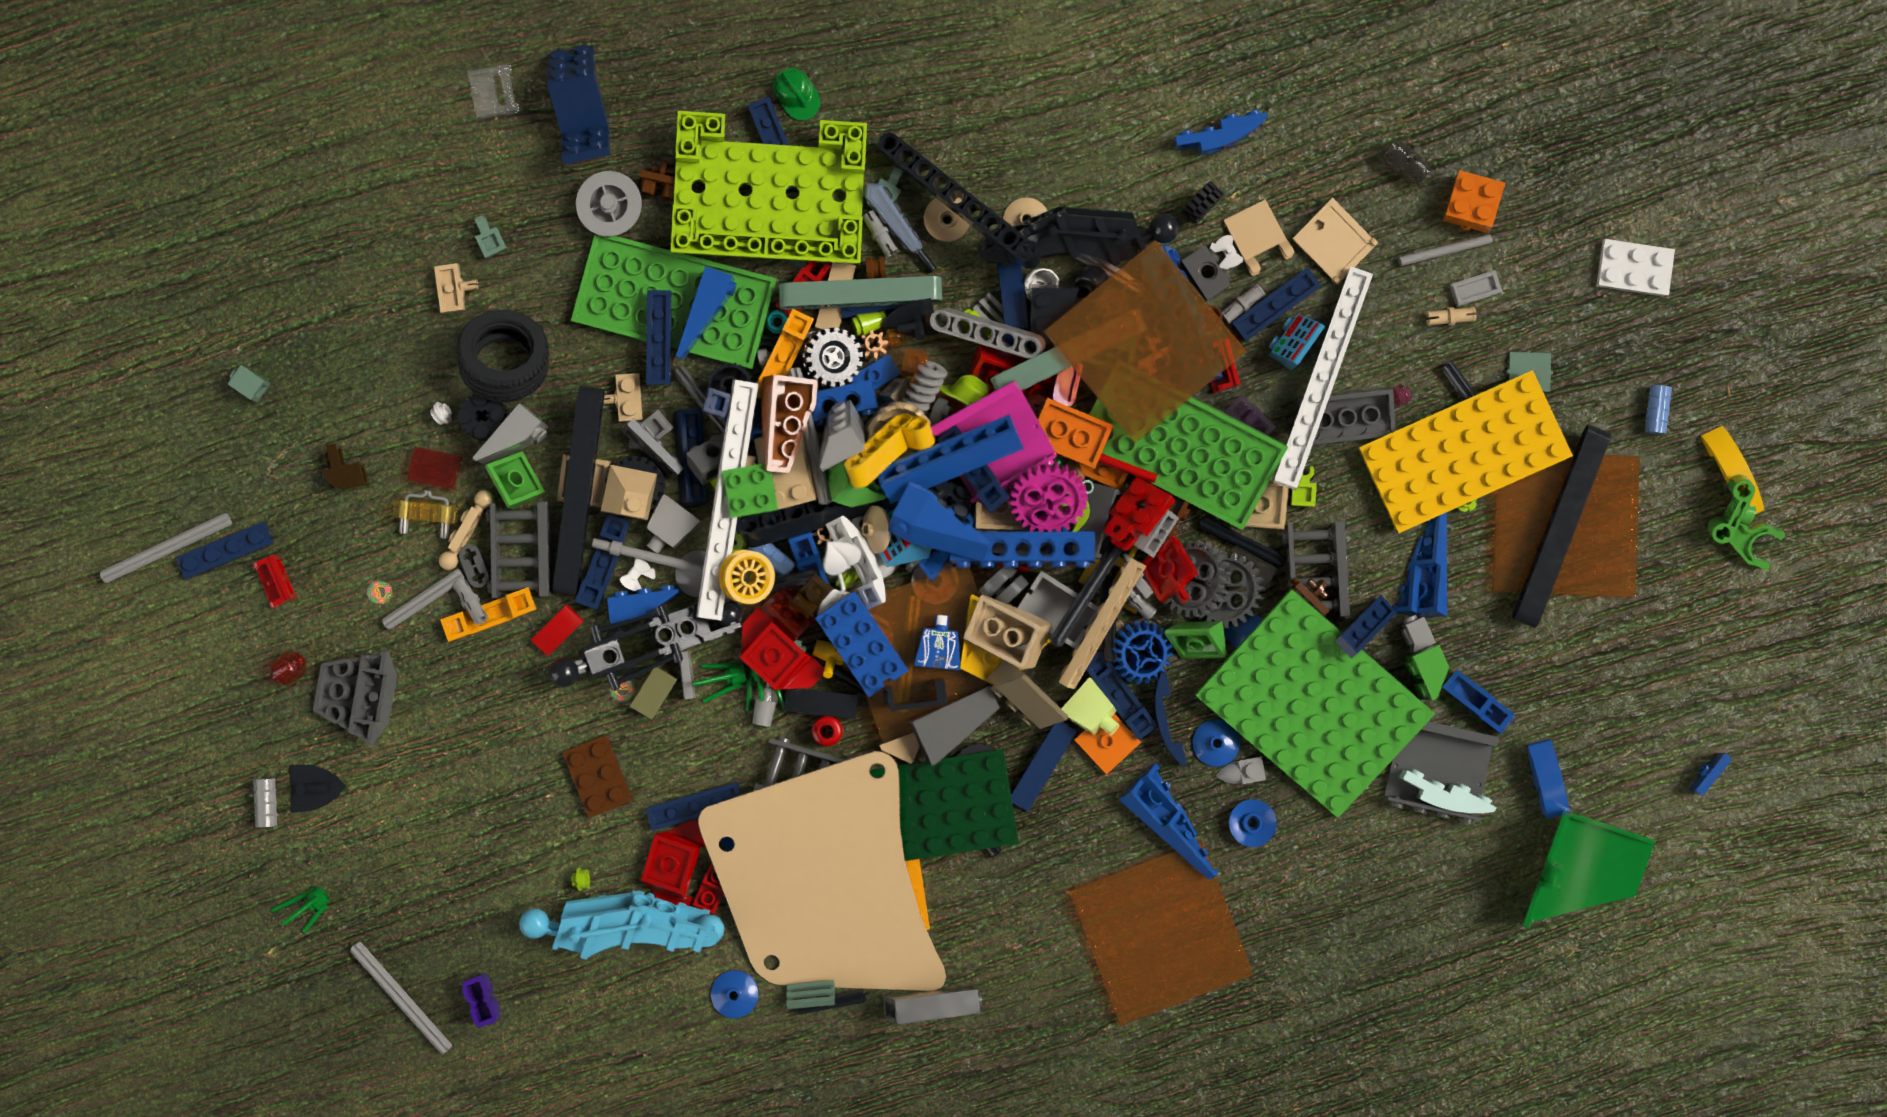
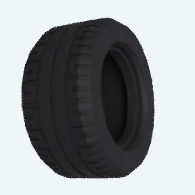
M512 310L488 311L470 320L459 334L457 340L459 374L467 388L476 395L494 402H512L534 393L544 382L548 373L549 363L548 341L541 326L529 316ZM498 341H509L518 344L529 355L522 365L508 371L493 370L486 367L477 356L484 347Z

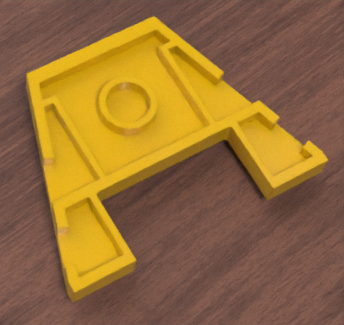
M971 594L969 599L965 633L980 599ZM1050 633L1048 634V637H1047V639H1046V642H1045L1043 648H1044L1048 643H1050L1049 639H1050V637H1051L1052 634H1050ZM964 639L960 668L990 683L987 678L1004 659Z

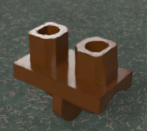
M663 161L661 167L653 165L652 172L640 171L642 195L654 197L657 186L664 188L663 199L674 202L675 170L669 169L668 161Z
M1295 577L1290 581L1293 585L1291 588L1302 598L1305 597L1309 601L1308 603L1319 613L1325 616L1330 611L1316 598L1318 595L1322 599L1328 596L1324 591L1327 585L1324 580L1321 579L1315 582L1310 578L1307 581V584L1311 587L1309 590Z

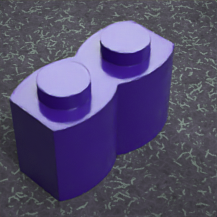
M486 973L474 976L463 982V994L468 1003L471 1004V1016L479 1028L501 1018L500 1004L493 996V985Z

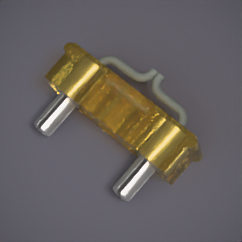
M424 490L423 494L411 493L407 494L405 499L398 498L391 502L394 505L393 517L400 518L399 533H408L409 519L441 523L440 538L447 539L449 536V525L458 522V511L461 509L459 505L449 504L445 497L433 496L431 491ZM428 494L431 499L443 500L445 503L409 500L408 498H423Z

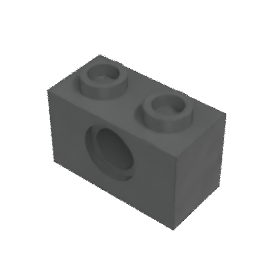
M1206 246L1192 253L1179 264L1204 303L1224 292L1231 285L1229 282L1231 278L1224 268L1220 269L1215 252L1212 249L1208 250ZM1209 268L1213 272V277L1210 279L1204 278L1201 274V269Z
M725 431L712 436L709 441L700 446H694L686 453L687 466L702 485L718 477Z

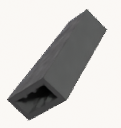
M990 686L978 689L909 721L928 765L937 764L1000 708L998 705L1000 698L990 689Z
M973 987L883 995L885 1019L895 1024H904L978 1014L982 1006V996L978 989Z

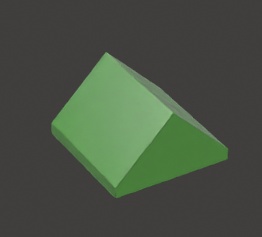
M523 451L485 465L507 508L514 510L545 492Z
M1223 621L1179 622L1165 631V635L1181 659L1226 658Z

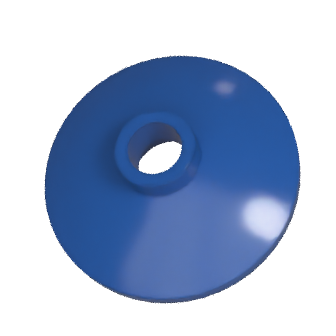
M1208 720L1202 723L1195 731L1192 741L1193 750L1198 759L1203 763L1214 767L1224 766L1230 763L1239 751V735L1224 720ZM1215 739L1221 740V746L1218 748L1213 746Z
M1256 799L1242 801L1234 807L1230 814V832L1242 845L1248 847L1264 845L1273 837L1276 831L1277 821L1275 813L1263 801ZM1250 818H1254L1256 821L1253 827H1249L1247 824Z
M739 970L727 971L715 980L711 989V1000L715 1009L723 1016L740 1018L749 1014L754 1009L758 1001V987L749 974ZM732 991L738 993V998L735 1000L730 998L729 994Z

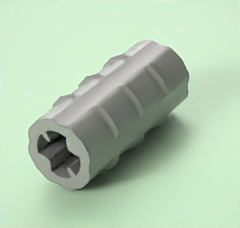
M275 778L253 780L255 827L277 826L278 813Z

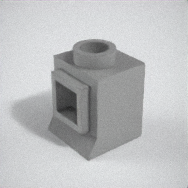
M1413 615L1403 620L1404 624L1401 625L1403 628L1401 633L1406 644L1410 645V653L1436 643L1425 617L1417 618L1416 615Z

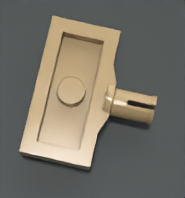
M458 263L435 266L440 313L447 314L466 311L464 303L465 291L479 289L477 279L463 282Z
M639 373L616 375L615 394L605 395L604 399L609 400H604V404L616 405L619 422H629L631 419L643 421Z

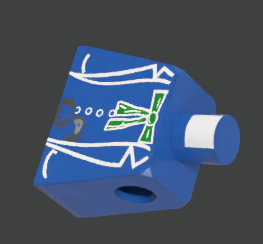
M935 614L934 628H923L914 660L915 666L960 670L958 631L948 630L949 616Z

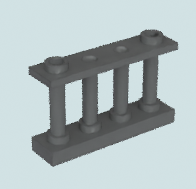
M537 502V508H534V510L499 511L498 504L490 503V509H487L486 512L487 523H490L491 579L488 580V593L492 594V598L500 599L501 591H518L529 587V590L539 592V597H553L551 503ZM534 519L535 522H538V531H535L534 534H500V520ZM535 543V545H538V555H535V557L500 558V544ZM535 566L536 569H539V578H536L535 581L501 582L500 567Z
M1345 521L1331 523L1332 527H1329L1328 530L1293 531V524L1285 525V530H1281L1282 544H1286L1288 590L1293 586L1290 581L1294 577L1296 578L1295 564L1330 563V565H1334V574L1331 577L1312 579L1315 582L1321 579L1324 580L1327 584L1326 587L1331 586L1332 589H1335L1336 598H1333L1332 601L1320 602L1327 609L1336 612L1337 617L1350 616ZM1329 539L1330 542H1333V551H1330V553L1294 555V541ZM1298 578V579H1297V580L1300 581L1306 588L1310 587V586L1307 584V581H1308L1310 578Z
M777 736L776 740L770 738L769 744L772 747H776L767 779L762 785L755 784L753 792L775 785L785 750L799 754L791 779L802 776L808 757L821 760L819 770L829 767L830 763L838 764L853 759V757L845 756L844 759L790 744L791 740L779 736Z

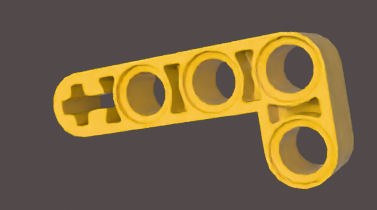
M899 414L892 418L865 443V450L851 456L844 463L852 486L854 488H862L870 484L908 447L917 450L931 447L935 443V439L928 420L910 414Z

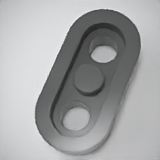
M941 397L937 399L929 419L931 426L951 416L952 407L949 400ZM937 435L934 436V439H935V443H934V444H937V443H938V440H937V439H938L939 437H938Z

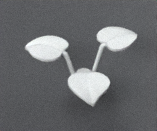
M827 542V552L823 567L827 574L838 576L840 590L833 589L818 606L817 616L851 594L850 592H845L842 573L860 560L861 551L857 546L845 542ZM874 553L883 578L892 574L900 566L899 564L886 567L879 553Z

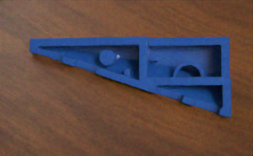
M1447 512L1426 521V530L1424 535L1419 537L1407 569L1409 575L1405 585H1401L1399 590L1401 596L1398 604L1393 606L1397 612L1396 614L1416 615L1417 617L1425 618L1447 616Z
M1155 763L1126 789L1119 800L1208 880L1216 877L1218 874L1217 868L1213 869L1206 858L1208 852L1205 848L1201 849L1195 838L1197 835L1181 804L1179 802L1175 803L1169 792L1171 787L1168 782H1163L1158 773L1160 767Z

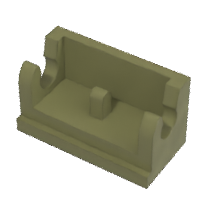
M659 666L649 670L629 702V706L652 720L677 681V678Z

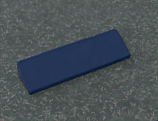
M680 409L673 412L676 457L684 468L678 474L680 504L708 503L707 484L702 485L689 469L686 455L691 448L704 443L702 410Z
M1063 722L1052 726L1011 793L1012 801L1015 805L1027 812L1030 810L1077 732L1075 729Z

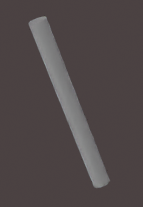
M1488 234L1399 257V263L1401 266L1491 244L1492 237Z

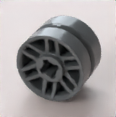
M1003 567L978 592L988 597L995 594V600L1008 604L1029 582L1022 575L1012 580L1011 578L1017 572L1016 568Z

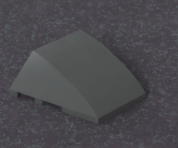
M389 651L322 663L313 711L334 724L345 728L350 734L363 739L368 745H373L389 723L397 674Z

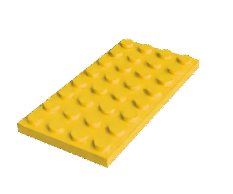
M1533 370L1358 448L1397 534L1573 456Z

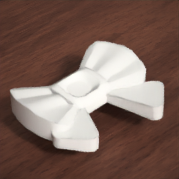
M1226 235L1220 238L1216 244L1212 243L1210 249L1215 253L1223 251L1226 256L1219 265L1221 269L1234 268L1243 262V257L1236 253L1232 245V235Z
M635 558L634 566L629 570L628 574L620 577V581L626 588L636 591L642 589L637 580L640 575L655 579V570L650 568L645 560Z

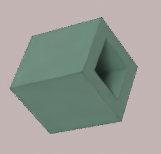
M243 365L233 370L228 383L229 386L257 403L271 384Z

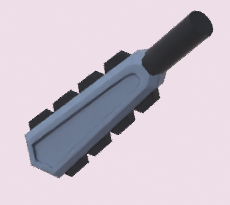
M868 183L865 198L869 207L878 212V217L883 224H888L890 227L889 231L893 236L900 239L901 246L914 253L927 271L931 273L937 267L923 250L919 233L911 228V222L908 217L903 216L902 208L898 202L892 200V194L889 189L882 184Z

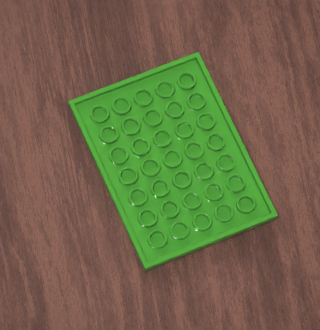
M1291 588L1195 695L1339 818L1429 722L1435 713L1363 650L1351 659L1335 641L1342 632Z

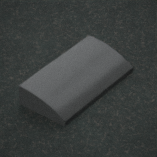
M1382 387L1331 393L1313 445L1379 438L1395 432L1393 389ZM1304 396L1296 397L1297 414Z

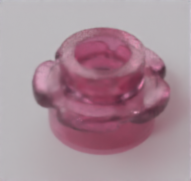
M1399 384L1393 389L1395 403L1398 406L1404 404L1408 406L1410 404L1409 400L1412 399L1409 387Z

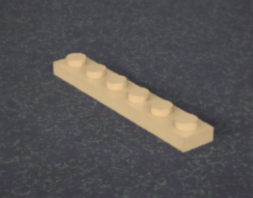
M1131 558L1129 562L1123 565L1120 578L1111 586L1106 602L1102 603L1098 608V616L1094 623L1087 627L1085 638L1075 648L1073 652L1074 657L1070 664L1066 665L1062 670V678L1059 683L1068 688H1076L1146 567L1144 564Z

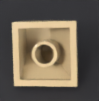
M610 465L601 511L648 521L657 474Z

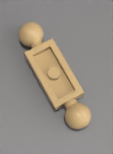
M479 491L474 499L476 505L463 513L460 519L462 522L458 531L454 530L448 540L450 542L448 546L449 551L442 553L439 557V564L443 569L452 570L457 566L458 553L466 546L484 515L483 510L489 508L490 503L494 501L493 495L489 491Z

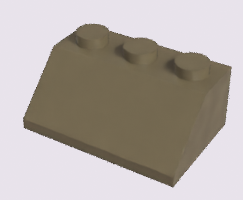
M1006 660L987 678L993 684L990 689L1000 698L1004 695L1008 699L1005 703L1014 712L1019 709L1022 712L1020 717L1029 726L1034 723L1039 729L1069 718L1021 670Z

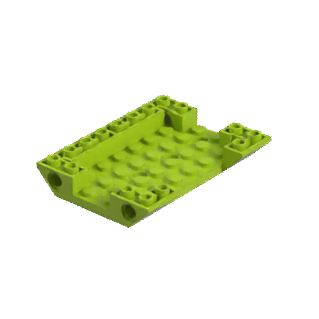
M678 111L671 253L860 264L867 123L820 120L818 147L727 142L724 141L725 114ZM700 181L704 183L705 190L702 193H695L691 188L694 182ZM747 184L751 186L752 193L749 196H742L739 193L741 185ZM794 186L798 189L799 196L796 199H789L786 196V189L788 187ZM835 191H843L846 199L843 202H836L832 196Z

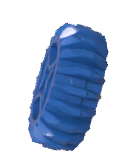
M1135 620L1132 623V627L1124 624L1125 632L1117 630V634L1120 637L1113 641L1118 644V649L1112 648V650L1119 655L1117 659H1114L1116 662L1113 668L1119 670V676H1126L1128 682L1134 679L1135 683L1140 684L1143 679L1145 683H1150V676L1158 680L1157 673L1165 672L1162 667L1164 664L1170 666V662L1166 659L1173 656V653L1167 651L1173 646L1170 642H1167L1169 639L1163 634L1164 629L1162 627L1157 628V624L1154 622L1148 624L1146 620H1142L1140 624ZM1144 634L1135 643H1130L1136 636ZM1153 638L1157 644L1156 654L1152 652ZM1135 648L1137 650H1144V652L1148 653L1149 655L1138 654V652H1136L1133 649ZM1126 650H1129L1131 654L1129 666L1125 659ZM1153 661L1149 666L1143 669H1139L1142 668L1146 662Z

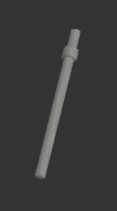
M594 538L592 543L593 548L609 551L612 555L620 556L622 554L703 574L704 565L625 546L623 543L614 540L608 542Z

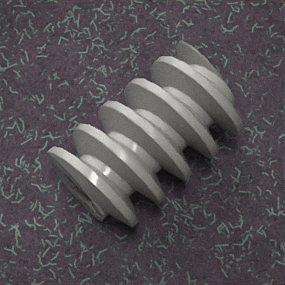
M926 361V365H918L917 368L922 373L916 372L913 375L918 381L913 380L910 382V386L914 389L908 388L906 393L910 397L904 396L902 398L903 402L915 405L924 414H928L927 410H930L931 402H934L935 394H938L939 386H942L943 378H946L948 374L945 368L932 361Z

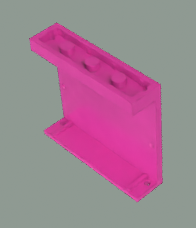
M1016 380L930 427L933 435L938 437L954 425H957L965 433L1010 414L1024 449L988 464L1005 490L1013 486L1011 482L1020 478V473L1027 476L1028 467L1034 470L1036 469V464H1039L1041 468H1045L1046 462L1051 466L1054 464L1053 459L1057 456ZM964 474L960 475L972 497L971 503L977 500L979 504L983 503Z

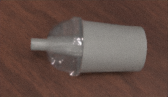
M767 683L766 687H763L764 701L761 702L759 700L758 692L754 697L755 707L752 724L771 727L778 699L775 690L771 689V686Z

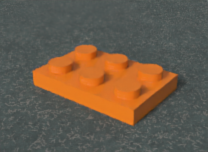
M1047 398L1038 419L1057 455L1095 470L1113 425L1050 398Z

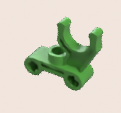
M1734 475L1728 482V488L1733 494V498L1723 517H1714L1710 520L1707 526L1708 531L1716 542L1721 544L1730 542L1748 565L1768 570L1770 564L1766 559L1757 558L1752 555V543L1759 536L1766 534L1773 535L1782 540L1785 537V533L1781 528H1775L1765 522L1748 527L1756 514V507L1750 505L1755 493V487L1745 475ZM1742 484L1746 486L1742 491L1737 489Z

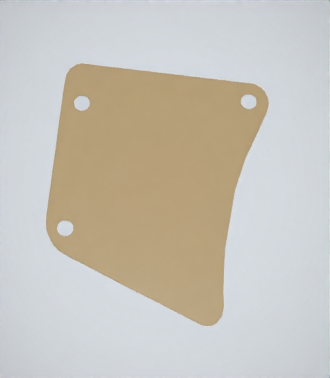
M874 751L708 806L701 812L698 823L702 837L749 960L761 977L777 985L834 980L835 988L933 991L944 985L946 979L945 969L921 918L904 859L900 831L899 771L896 762L891 756L884 752ZM875 763L882 764L885 768V775L879 779L873 778L869 773L871 765ZM731 837L735 842L733 850L730 852L721 850L719 847L721 838ZM769 955L778 957L780 961L779 967L775 970H769L764 966V959Z

